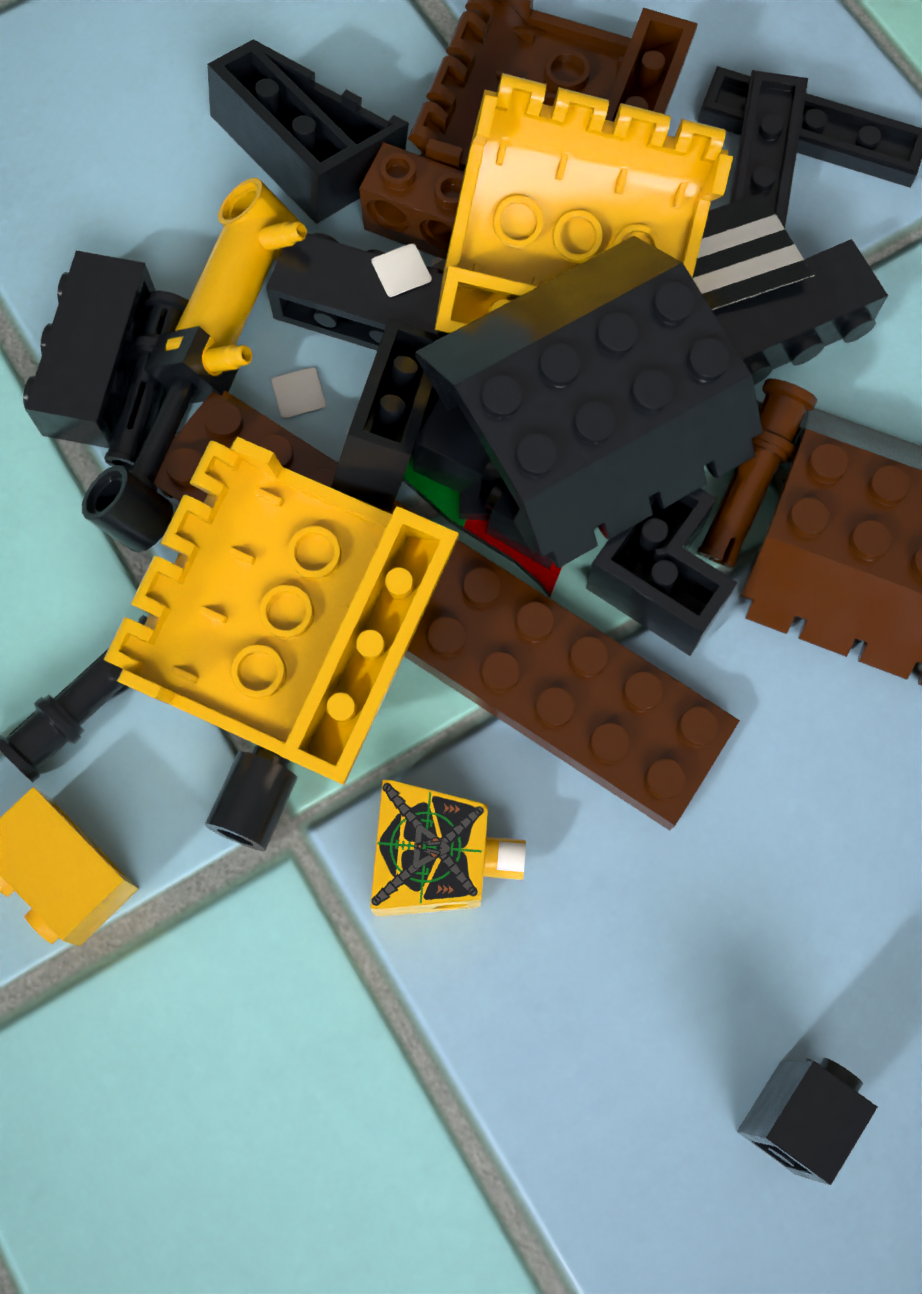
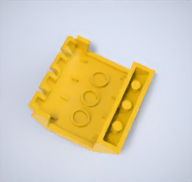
M502 73L497 92L484 90L469 149L444 267L435 330L452 333L632 236L638 237L683 262L689 274L693 277L710 203L724 196L733 156L728 155V150L722 149L726 130L681 119L675 137L668 136L670 115L620 103L614 122L605 120L609 100L558 87L553 106L545 105L543 101L546 84Z
M240 437L233 441L230 449L218 442L210 441L190 481L191 485L208 495L204 503L188 495H183L160 544L179 553L173 564L154 555L131 602V605L149 613L146 623L142 625L124 617L103 660L123 669L117 680L119 683L172 705L277 753L283 758L345 785L459 538V533L396 506L393 514L387 513L282 467L274 452Z

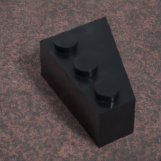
M254 39L207 64L210 116L316 224L360 199L359 188L383 142L406 150L408 122L395 115L389 121L361 107L362 97L347 89L342 95L337 94L315 82V72Z

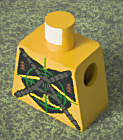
M382 780L370 909L374 916H394L480 907L483 877L523 880L526 840L486 837L488 805L393 780Z

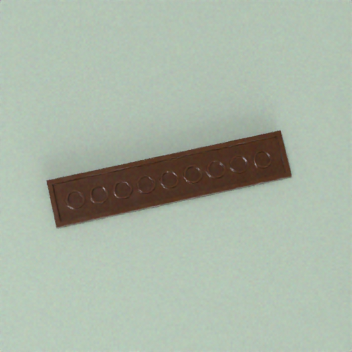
M224 390L223 395L212 392L173 438L154 481L158 488L157 492L168 499L175 507H178L183 495H188L204 503L208 494L191 485V478L210 441L218 442L230 449L237 437L274 452L282 467L330 488L338 462ZM360 500L390 514H393L396 506L417 514L397 500H395L392 510ZM457 540L404 657L669 831L676 826L740 722L739 719L459 540Z

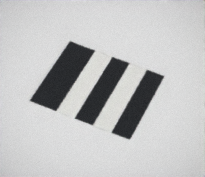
M763 193L709 210L692 279L712 310L814 276Z

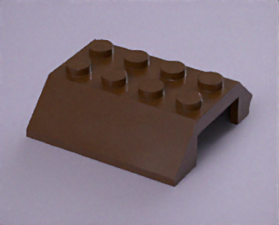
M468 0L465 5L467 11L462 13L446 49V53L449 56L442 58L426 95L429 101L422 104L408 139L421 151L420 156L465 172L484 90L497 92L502 73L546 84L543 101L545 105L553 106L558 87L609 100L605 120L614 122L620 103L666 114L694 39L698 23L643 8L632 38L534 10V0Z
M814 408L813 411H807L801 426L802 429L794 445L796 450L793 457L789 459V462H792L770 524L763 543L750 565L739 595L751 600L745 619L787 634L794 617H801L805 620L798 639L845 657L848 656L855 639L862 640L864 644L860 650L858 662L907 680L916 662L922 663V446ZM921 670V673H920V676H919V679H918V684L921 685V686H922V670Z

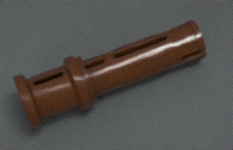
M773 378L765 380L762 387L765 398L759 409L763 433L752 438L755 457L736 467L708 532L697 550V554L704 558L709 556L710 561L719 565L734 568L744 540L779 464L786 463L788 459L793 457L796 447L792 442L806 411H813L816 406L817 398L812 393L787 381Z

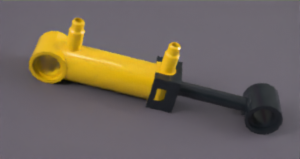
M249 178L241 182L227 195L221 204L218 212V221L224 227L175 331L160 334L144 369L167 387L168 392L131 472L124 466L115 465L109 467L98 475L84 495L82 501V514L84 518L131 551L138 553L146 551L164 536L173 517V505L168 499L157 492L158 488L154 481L189 404L204 402L212 392L223 395L225 390L229 393L239 368L250 364L252 361V351L246 345L237 346L238 339L273 261L280 257L283 248L293 246L296 242L303 241L306 238L307 229L305 225L258 178Z

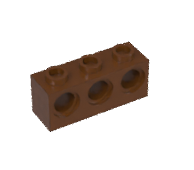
M383 142L359 188L364 230L404 245L415 244L418 250L446 260L465 172Z

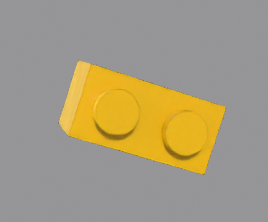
M32 787L0 817V892L9 897L15 891L31 907L24 915V918L49 943L54 944L60 938L62 941L81 946L139 889L51 798L36 788Z

